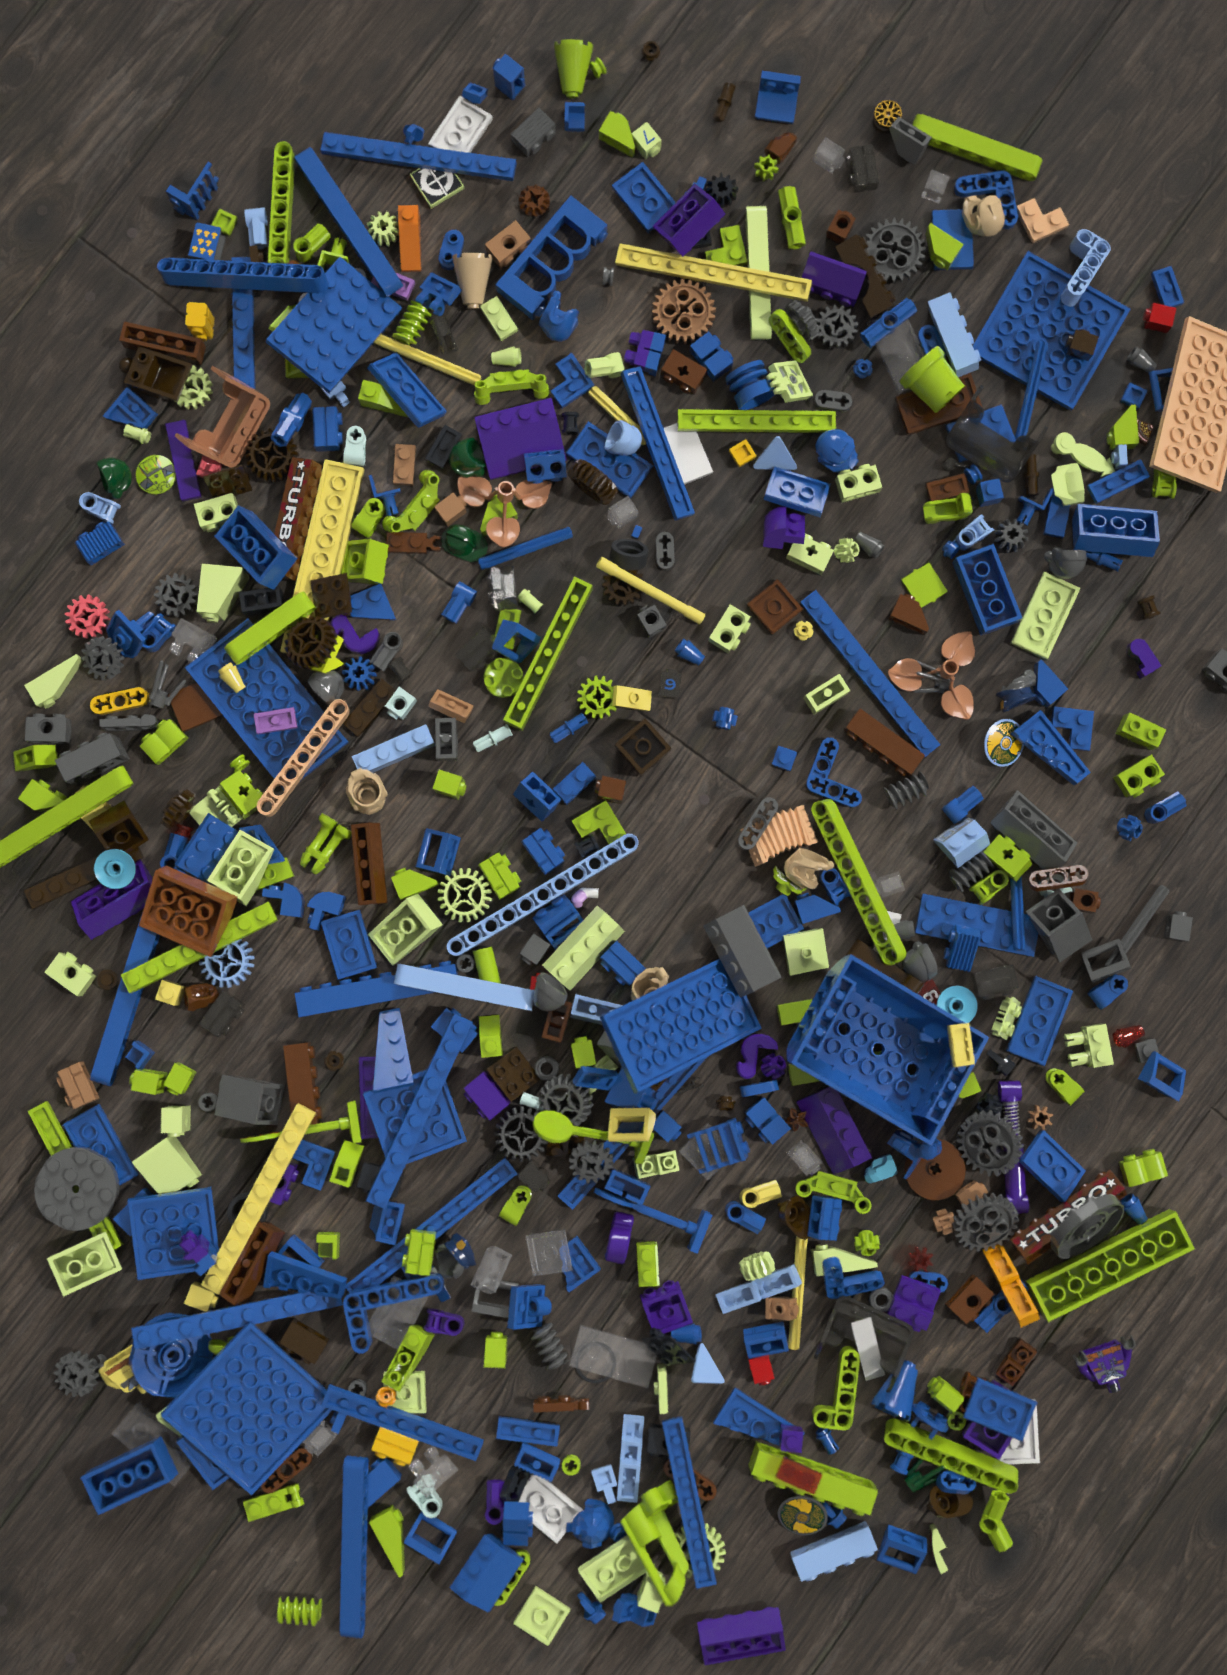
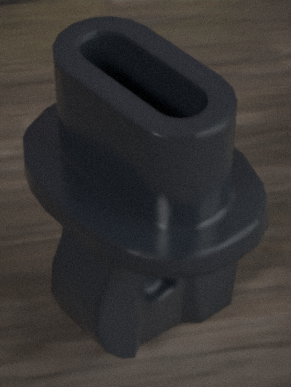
M991 1049L986 1053L991 1060L998 1064L995 1072H1001L1005 1077L1016 1065L1009 1059L1010 1055L1002 1059Z

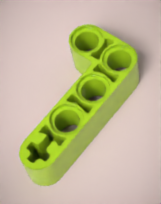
M851 1346L843 1347L839 1353L833 1406L817 1405L812 1410V1418L818 1427L847 1430L852 1425L860 1356L856 1349ZM849 1353H852L854 1358H850L849 1364L851 1368L848 1367V1360L845 1357L849 1356ZM846 1373L852 1374V1379L849 1382L842 1381V1377ZM849 1394L850 1398L847 1402H840L841 1395ZM826 1412L827 1416L824 1420H817L818 1413ZM844 1414L847 1416V1420L844 1423L837 1422V1418L840 1415Z

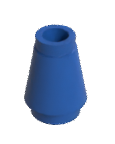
M684 638L674 651L678 654V657L698 666L705 658L690 640H685Z
M1130 1193L1120 1200L1124 1206V1212L1138 1225L1147 1221L1148 1217L1137 1196Z
M695 1323L672 1330L671 1336L677 1342L697 1344V1342L702 1340L701 1326L695 1325Z

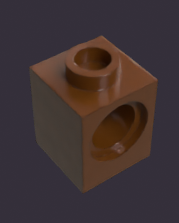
M838 209L827 230L826 238L838 244L846 241L856 218L850 212ZM842 223L846 228L841 229L837 224Z
M1073 888L1070 891L1069 900L1080 911L1094 913L1096 909H1099L1101 898L1098 897L1099 892ZM1083 896H1087L1089 899L1087 906L1081 903Z

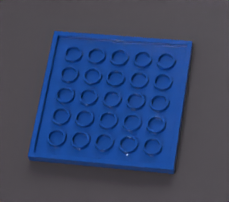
M1027 251L973 344V349L978 350L982 361L1027 386L1036 344L1038 341L1048 343L1037 392L1072 411L1129 313L1130 308L1089 285L1076 305L1066 306L1061 301V294L1073 276ZM1076 329H1085L1090 334L1099 336L1094 354L1089 361L1066 354L1068 348L1065 347L1066 340Z
M249 1321L161 1412V1417L252 1495L326 1418L332 1409L321 1406L327 1389L255 1324Z

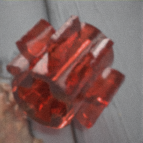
M914 1247L915 1252L913 1254L908 1253L912 1257L908 1264H915L914 1270L916 1272L920 1268L927 1272L926 1267L928 1265L933 1266V1263L930 1262L933 1254H926V1247H923L922 1251ZM919 1255H922L923 1257H925V1258L922 1259V1261H923L922 1264H920V1263L917 1261V1260H919V1257H918Z

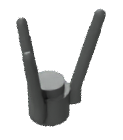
M916 660L922 668H925L930 671L936 669L932 666H929L925 663ZM919 671L916 673L919 676L935 680L934 685L938 687L921 688L913 691L914 693H944L945 690L950 691V679L943 678L940 673H937V675Z
M162 660L159 662L153 689L148 701L159 708H164L165 704L170 706L172 699L186 683V680H182L171 695L167 697L168 693L161 688L169 666L166 664L162 671L164 663Z

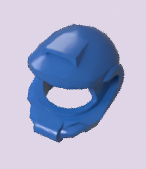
M554 291L553 297H551L539 321V326L550 340L561 342L567 340L577 327L579 311L577 309H570L567 312L560 310L561 293Z
M841 429L827 430L818 438L815 446L818 454L817 459L822 465L833 472H841L847 469L853 471L859 461L857 460L854 440Z

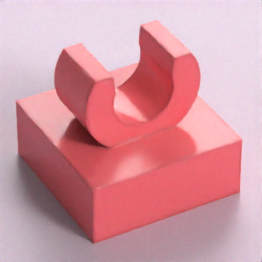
M202 456L196 475L203 478V476L219 472L223 464Z

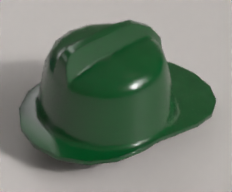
M451 525L442 534L441 542L445 551L465 561H478L479 558L484 557L487 553L488 545L485 537L464 525Z

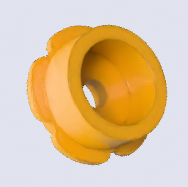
M382 1387L376 1395V1401L382 1407L391 1406L396 1401V1392L390 1387Z

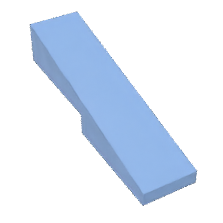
M795 1264L774 1271L766 1277L754 1281L751 1280L716 1294V1297L724 1314L759 1302L761 1299L796 1288L802 1284Z

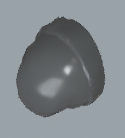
M1054 547L1052 551L1044 554V559L1049 563V569L1055 576L1062 579H1071L1079 575L1084 569L1087 553L1085 550H1068Z
M334 670L327 673L316 671L308 679L310 687L328 707L334 700L340 699L344 692V680Z
M915 942L902 961L903 969L907 975H911L919 981H929L937 975L938 969L935 958L927 943Z
M546 973L539 974L536 978V987L534 989V1005L543 1011H553L560 1008L567 999L565 988L555 977Z

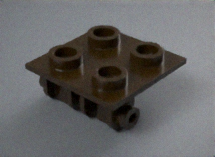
M242 465L203 476L213 498L230 493L236 496L253 490L249 482V476L245 473Z
M347 573L311 580L313 604L316 607L315 618L317 616L328 618L342 614L344 616L351 615L352 607Z
M517 1047L487 1069V1072L510 1103L540 1080L535 1074V1070Z

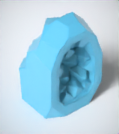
M891 1154L873 1160L871 1166L865 1170L864 1177L866 1182L874 1183L898 1174Z

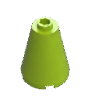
M567 39L561 40V44L558 45L556 41L554 43V51L562 93L566 95V98L576 99L583 92L593 44L588 42L587 46L583 45V40Z

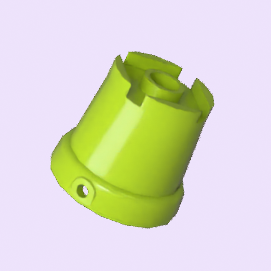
M939 346L934 347L899 380L904 389L910 388L935 413L942 409L946 403L952 400L965 387L945 360V352Z

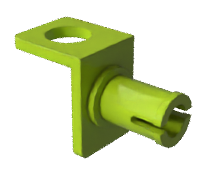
M335 238L331 252L322 250L318 266H321L324 270L326 264L333 265L339 257L349 263L348 257L343 255L347 242L341 238L339 243V238Z

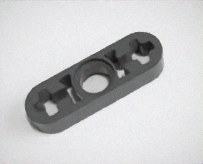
M764 798L758 805L738 837V845L741 849L750 850L758 842L778 810V803L774 798ZM772 802L774 810H769L765 815L769 817L768 820L763 815L757 814L758 811L763 813L765 810L764 803ZM755 818H760L763 821L762 829L757 830L752 826V821ZM747 828L754 833H758L757 837L754 834L751 837L752 845H743L742 837L746 838L750 833L747 831Z

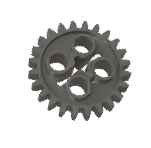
M893 218L890 224L887 219H885V225L878 222V229L872 227V235L866 234L869 245L867 251L869 255L875 257L878 263L875 266L878 273L882 272L886 281L891 278L893 284L896 278H899L901 283L903 282V276L910 279V272L916 275V267L921 268L922 263L920 261L925 260V255L922 253L926 252V248L921 247L925 245V240H919L922 237V232L916 234L917 226L911 229L910 221L904 225L903 219L896 223L895 218ZM884 236H890L892 240L890 242H884L882 238ZM907 240L910 241L911 245L904 247L901 245V242ZM893 248L897 249V251H895V254L891 253ZM885 255L887 259L885 261H879L877 259V256ZM902 259L906 264L899 266L896 264V261Z
M984 1110L979 1115L975 1112L972 1117L969 1116L965 1120L966 1122L961 1125L962 1129L958 1132L962 1136L957 1139V1142L962 1143L958 1150L965 1152L961 1157L968 1158L967 1165L970 1163L974 1164L972 1170H975L977 1167L980 1168V1174H983L985 1170L988 1176H991L993 1172L996 1176H999L1001 1172L1006 1174L1015 1167L1014 1164L1020 1161L1018 1157H1021L1023 1154L1020 1149L1024 1145L1018 1143L1023 1137L1016 1135L1019 1128H1012L1014 1121L1009 1124L1007 1123L1008 1116L1001 1119L1000 1112L993 1116L992 1110L987 1115ZM990 1127L995 1128L997 1134L993 1133ZM973 1135L978 1136L980 1141L975 1140ZM1000 1145H1003L1007 1149V1152L1003 1151ZM983 1153L988 1154L990 1159L985 1158Z
M984 1193L983 1198H979L976 1195L975 1201L968 1199V1205L961 1204L963 1210H956L958 1216H953L955 1221L952 1223L953 1232L958 1242L962 1243L963 1247L968 1246L969 1250L975 1247L977 1252H979L981 1247H983L987 1251L989 1246L995 1249V1244L997 1243L1002 1246V1240L1009 1241L1008 1235H1014L1013 1229L1018 1228L1016 1224L1019 1222L1018 1212L1013 1202H1010L1007 1197L1003 1198L1001 1194L996 1198L994 1193L990 1197H987L986 1193Z

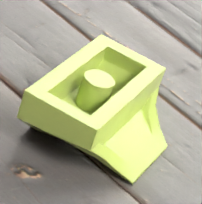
M1078 464L1057 466L1056 471L1051 474L1055 496L1062 500L1063 506L1083 503L1084 485Z

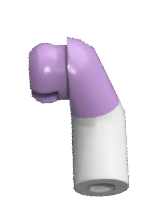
M580 888L571 898L573 906L580 908L586 898H598L599 888Z

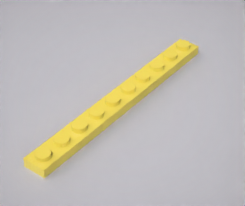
M625 244L619 245L615 261L618 266L808 302L812 280L688 256L682 257L678 254Z
M299 1103L295 1106L217 1254V1262L206 1274L201 1284L203 1287L218 1295L220 1294L316 1112Z

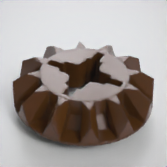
M536 184L534 186L527 185L523 191L521 190L519 206L525 214L539 216L547 211L550 205V197L544 187L537 186ZM531 194L534 195L535 198L539 197L537 199L538 206L534 204V202H529L531 200Z

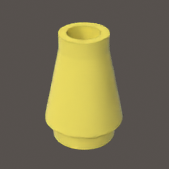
M230 662L218 670L219 677L235 693L246 687L236 665L233 666Z

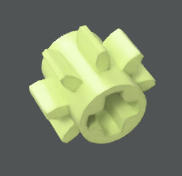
M852 538L839 539L840 544H837L834 548L836 558L840 559L841 563L854 562V557L859 554L858 544L853 542Z

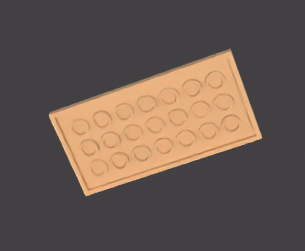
M1189 316L1184 320L1149 467L1218 493L1221 492L1227 468V332Z

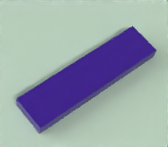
M185 420L167 423L166 429L181 501L202 498L192 449L185 446L175 437V434L178 433L190 439L187 423Z
M376 1056L359 1057L361 1139L378 1138L363 1096V1092L373 1089Z

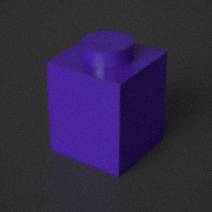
M781 1424L779 1435L780 1450L801 1453L803 1442L802 1427Z

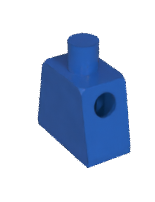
M621 1068L618 1074L619 1077L613 1084L605 1102L614 1108L646 1107L653 1110L656 1107L657 1099L650 1096L652 1088L648 1087L634 1094L625 1072Z

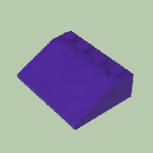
M552 398L474 417L490 480L525 472L524 453L564 450ZM535 464L531 466L530 470L541 468V466Z

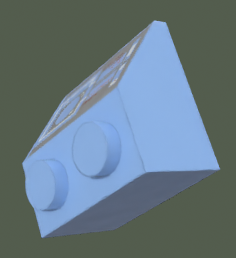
M966 816L933 839L957 868L990 845L987 832L974 819Z

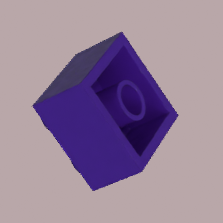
M486 1071L464 1088L466 1091L464 1093L465 1097L470 1103L474 1101L479 1107L477 1111L483 1119L487 1117L491 1120L510 1104V1101Z

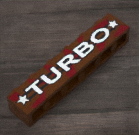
M292 457L274 534L298 558L282 578L286 580L296 581L297 574L299 573V564L304 552V542L308 534L310 517L313 513V503L317 496L319 478L322 475V465L311 459Z
M1111 1170L1106 1173L1101 1172L1093 1182L1084 1184L1079 1188V1192L1073 1196L1070 1195L1066 1202H1062L1057 1207H1051L1042 1218L1034 1219L1025 1230L1017 1231L1012 1236L1013 1238L1010 1239L1013 1247L1026 1264H1030L1051 1249L1050 1233L1068 1217L1067 1213L1075 1207L1077 1209L1080 1208L1092 1196L1097 1198L1102 1195L1112 1194L1118 1200H1121L1127 1195L1126 1188Z

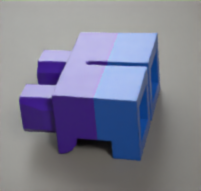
M643 330L642 334L631 332L629 345L637 346L638 349L637 352L626 350L624 362L633 365V368L641 366L642 371L656 376L666 335Z
M191 1229L181 1237L180 1240L182 1242L179 1246L185 1251L184 1259H194L196 1262L195 1271L199 1276L203 1275L217 1262L218 1251L202 1234L197 1237Z

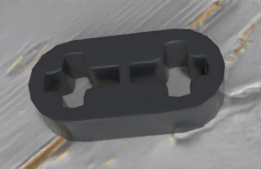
M515 1465L510 1467L500 1493L503 1503L505 1501L519 1502L529 1476L526 1469L523 1470L518 1466L515 1467Z

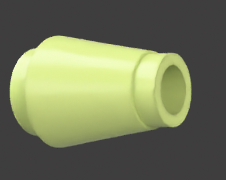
M510 347L492 352L493 365L516 367L517 364H521L520 348Z

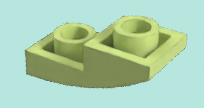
M675 1150L647 1155L643 1164L635 1163V1158H633L637 1179L679 1171Z

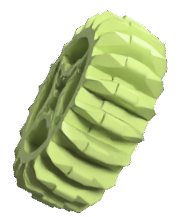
M462 868L459 869L460 875L452 871L453 878L451 879L446 875L445 879L449 882L447 884L444 882L440 883L445 889H438V893L444 894V897H438V901H445L444 904L440 905V908H448L444 913L445 915L453 912L452 920L457 915H459V922L463 921V916H466L467 922H471V915H473L475 920H478L476 913L479 912L481 915H484L485 913L481 908L489 909L490 907L484 904L485 900L492 901V898L486 897V894L492 893L491 889L485 890V887L490 885L489 882L482 884L485 876L482 875L478 879V871H475L473 876L470 875V868L467 869L466 874H464ZM461 879L474 881L466 888H462L456 883V881ZM451 886L457 892V897L452 904H450L448 896ZM478 886L481 890L479 904L473 899V893ZM458 888L461 891L464 890V892H466V890L469 891L468 896L470 897L469 899L472 901V903L466 899H464L463 901L460 900L462 895L460 894L461 892L458 890ZM462 903H468L474 908L468 912L455 910Z
M705 1523L707 1539L712 1542L708 1543L710 1551L714 1550L712 1556L713 1568L720 1570L718 1563H724L722 1555H725L726 1551L722 1547L725 1546L724 1541H719L721 1534H715L716 1528L712 1527L708 1531L709 1525ZM684 1526L681 1527L682 1534L680 1532L675 1533L681 1548L686 1541ZM687 1547L685 1548V1551H683L685 1558H687V1560H690L689 1550ZM689 1564V1568L687 1570L688 1579H690L693 1574L691 1564Z

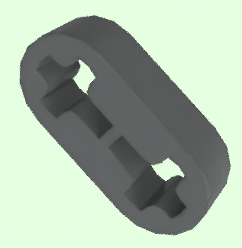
M820 390L815 396L814 404L820 410L842 413L850 409L852 398L845 392ZM822 396H825L826 400L831 401H826L825 404H821V400L818 399H821ZM841 398H844L848 404L842 407L841 403L834 401H840Z
M661 532L656 538V563L658 568L663 571L670 570L674 565V539L668 532ZM663 537L670 541L667 543V549H663V543H659ZM663 553H667V559L671 560L667 566L660 562V560H663Z

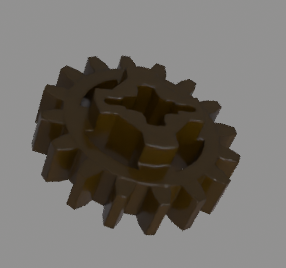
M625 570L639 579L643 578V573L637 574L638 570ZM603 576V580L606 583L602 584V588H607L604 591V595H610V602L615 599L617 606L620 602H623L625 607L628 601L633 605L634 598L640 599L638 593H644L638 589L632 593V586L627 584L626 590V588L620 586V579L615 577L616 582L610 586L613 576ZM620 593L623 594L625 597H621L616 594Z
M189 789L183 791L181 795L177 793L175 797L169 800L163 810L164 817L161 819V824L171 829L176 823L180 824L185 820L194 808L192 804L196 795Z

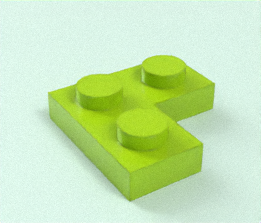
M739 225L721 228L719 233L723 248L705 251L706 260L735 266L747 265L748 261Z
M607 801L602 802L572 820L581 838L597 829L601 830L608 844L626 835Z

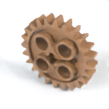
M681 279L680 284L673 280L672 287L667 283L666 291L660 289V295L655 296L657 302L652 304V307L655 309L652 310V315L656 316L653 318V323H659L656 329H663L662 334H669V341L675 337L677 344L680 339H683L684 344H686L689 338L694 343L695 336L698 339L701 338V332L706 334L708 332L706 327L712 328L713 323L711 321L715 320L713 313H715L716 308L711 307L715 301L709 300L711 293L704 294L706 287L699 289V282L693 286L691 279L688 281V284H685L683 279ZM680 295H685L688 297V299L686 301H681L678 297ZM688 307L687 313L683 312L680 316V310L685 311ZM700 308L703 312L696 314L693 312V309ZM667 309H672L675 313L673 315H667L665 311ZM678 318V320H677V322H676L675 324H672V323H671V322L675 321V320ZM681 322H687L689 324V327L682 328L679 324Z

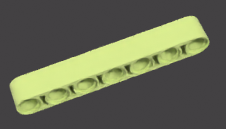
M746 206L748 268L769 272L766 206ZM749 291L751 340L771 339L772 327L768 321L771 315L770 295Z

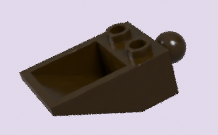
M140 346L133 360L131 358H123L119 363L120 370L127 374L124 383L130 389L150 397L177 402L193 366L191 363Z

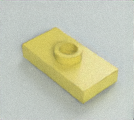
M618 685L614 686L612 706L650 711L652 691Z
M969 1023L948 1025L952 1066L974 1065Z

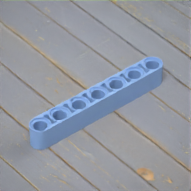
M403 964L397 965L394 984L530 1011L533 1008L534 990Z

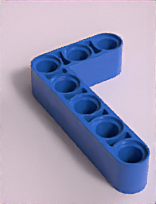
M431 1273L430 1276L422 1275L349 1292L344 1298L343 1306L353 1350L357 1353H365L372 1344L367 1309L438 1294L444 1285L443 1277L438 1273ZM429 1280H438L440 1286L436 1289L431 1288ZM412 1283L417 1284L419 1292L412 1293L409 1290V1285ZM396 1288L399 1291V1296L391 1297L389 1289ZM369 1293H377L379 1300L377 1302L371 1301ZM349 1297H356L359 1301L358 1306L350 1305ZM353 1318H361L363 1325L360 1327L355 1326ZM364 1338L367 1341V1346H359L357 1339Z

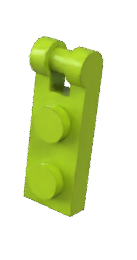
M295 1483L277 1489L273 1493H264L245 1499L243 1504L248 1521L302 1506L304 1501L299 1495V1484ZM286 1494H291L292 1500L288 1501Z

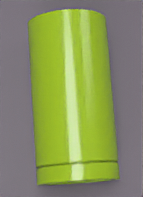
M488 947L473 951L479 980L501 984L493 948Z

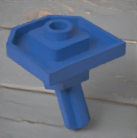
M120 610L114 613L106 631L108 638H111V643L117 642L116 648L123 650L120 653L123 657L134 658L138 655L146 640L142 633L150 625L155 615L149 611L137 621H129Z

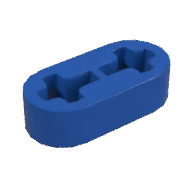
M777 1080L740 1086L741 1097L779 1090Z
M914 1270L908 1276L913 1279L917 1278V1274H920L922 1279H926V1282L923 1283L934 1287L936 1285L930 1283V1280L937 1281L938 1277H940L943 1285H939L938 1288H940L941 1292L945 1291L948 1286L946 1277L940 1273Z
M944 1471L936 1479L938 1488L946 1493L968 1494L976 1487L975 1480L952 1471ZM946 1478V1481L953 1483L948 1485L947 1482H944V1479ZM965 1480V1483H967L969 1486L967 1487L966 1484L960 1482Z

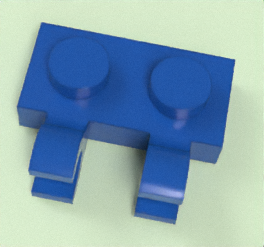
M431 272L419 287L422 292L416 297L415 301L426 309L434 310L433 314L441 317L445 311V305L450 306L462 290L458 285Z

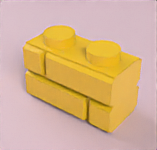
M187 303L185 325L193 337L202 339L203 342L207 341V339L211 340L213 338L214 330L212 327H214L215 318L205 303Z
M380 1427L371 1450L379 1458L386 1459V1457L394 1459V1463L405 1466V1464L410 1465L419 1441Z

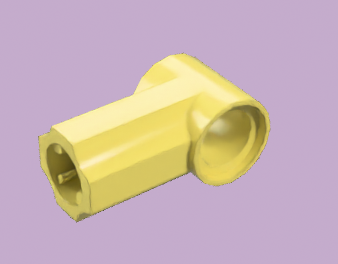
M773 1180L752 1188H745L740 1192L739 1197L742 1204L749 1208H754L759 1204L782 1196L777 1180ZM749 1192L754 1193V1201L746 1203V1194Z

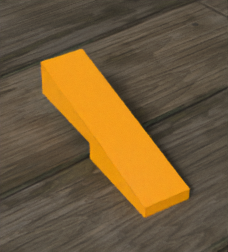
M997 1243L995 1244V1249L991 1246L988 1247L987 1251L982 1249L1020 1327L1022 1328L1040 1320L1038 1311L1003 1245L1001 1246Z

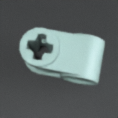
M352 426L347 430L346 446L344 449L345 464L365 465L366 436L363 429L359 426ZM356 433H359L360 437L354 440L353 437H355Z
M423 1475L421 1480L412 1487H407L408 1494L426 1517L434 1518L440 1513L443 1506L442 1499L426 1476ZM427 1503H436L438 1509L435 1511L430 1510Z

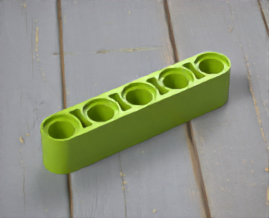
M304 591L300 592L229 642L224 647V650L233 662L239 665L297 624L296 621L300 622L303 620V617L306 618L313 613L316 607Z

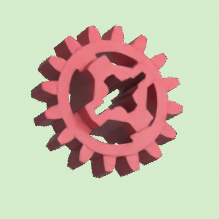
M80 595V601L73 599L74 605H68L67 607L70 609V612L65 613L69 617L65 622L71 625L69 630L72 632L76 631L75 635L78 637L83 635L85 639H88L89 634L95 638L96 632L102 635L101 628H107L108 626L105 624V621H110V618L106 616L110 611L104 608L106 604L103 601L100 602L98 597L93 599L91 595H87L86 599ZM89 604L95 605L98 609H91ZM87 613H89L90 616H88V620H85L84 618H86ZM78 624H79V625L84 624V626L86 627V629H81V628H79V627H78Z

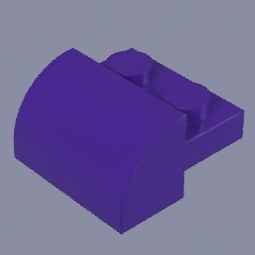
M786 507L775 508L766 515L763 524V547L783 549L784 542L804 544L805 516L796 513L786 514Z

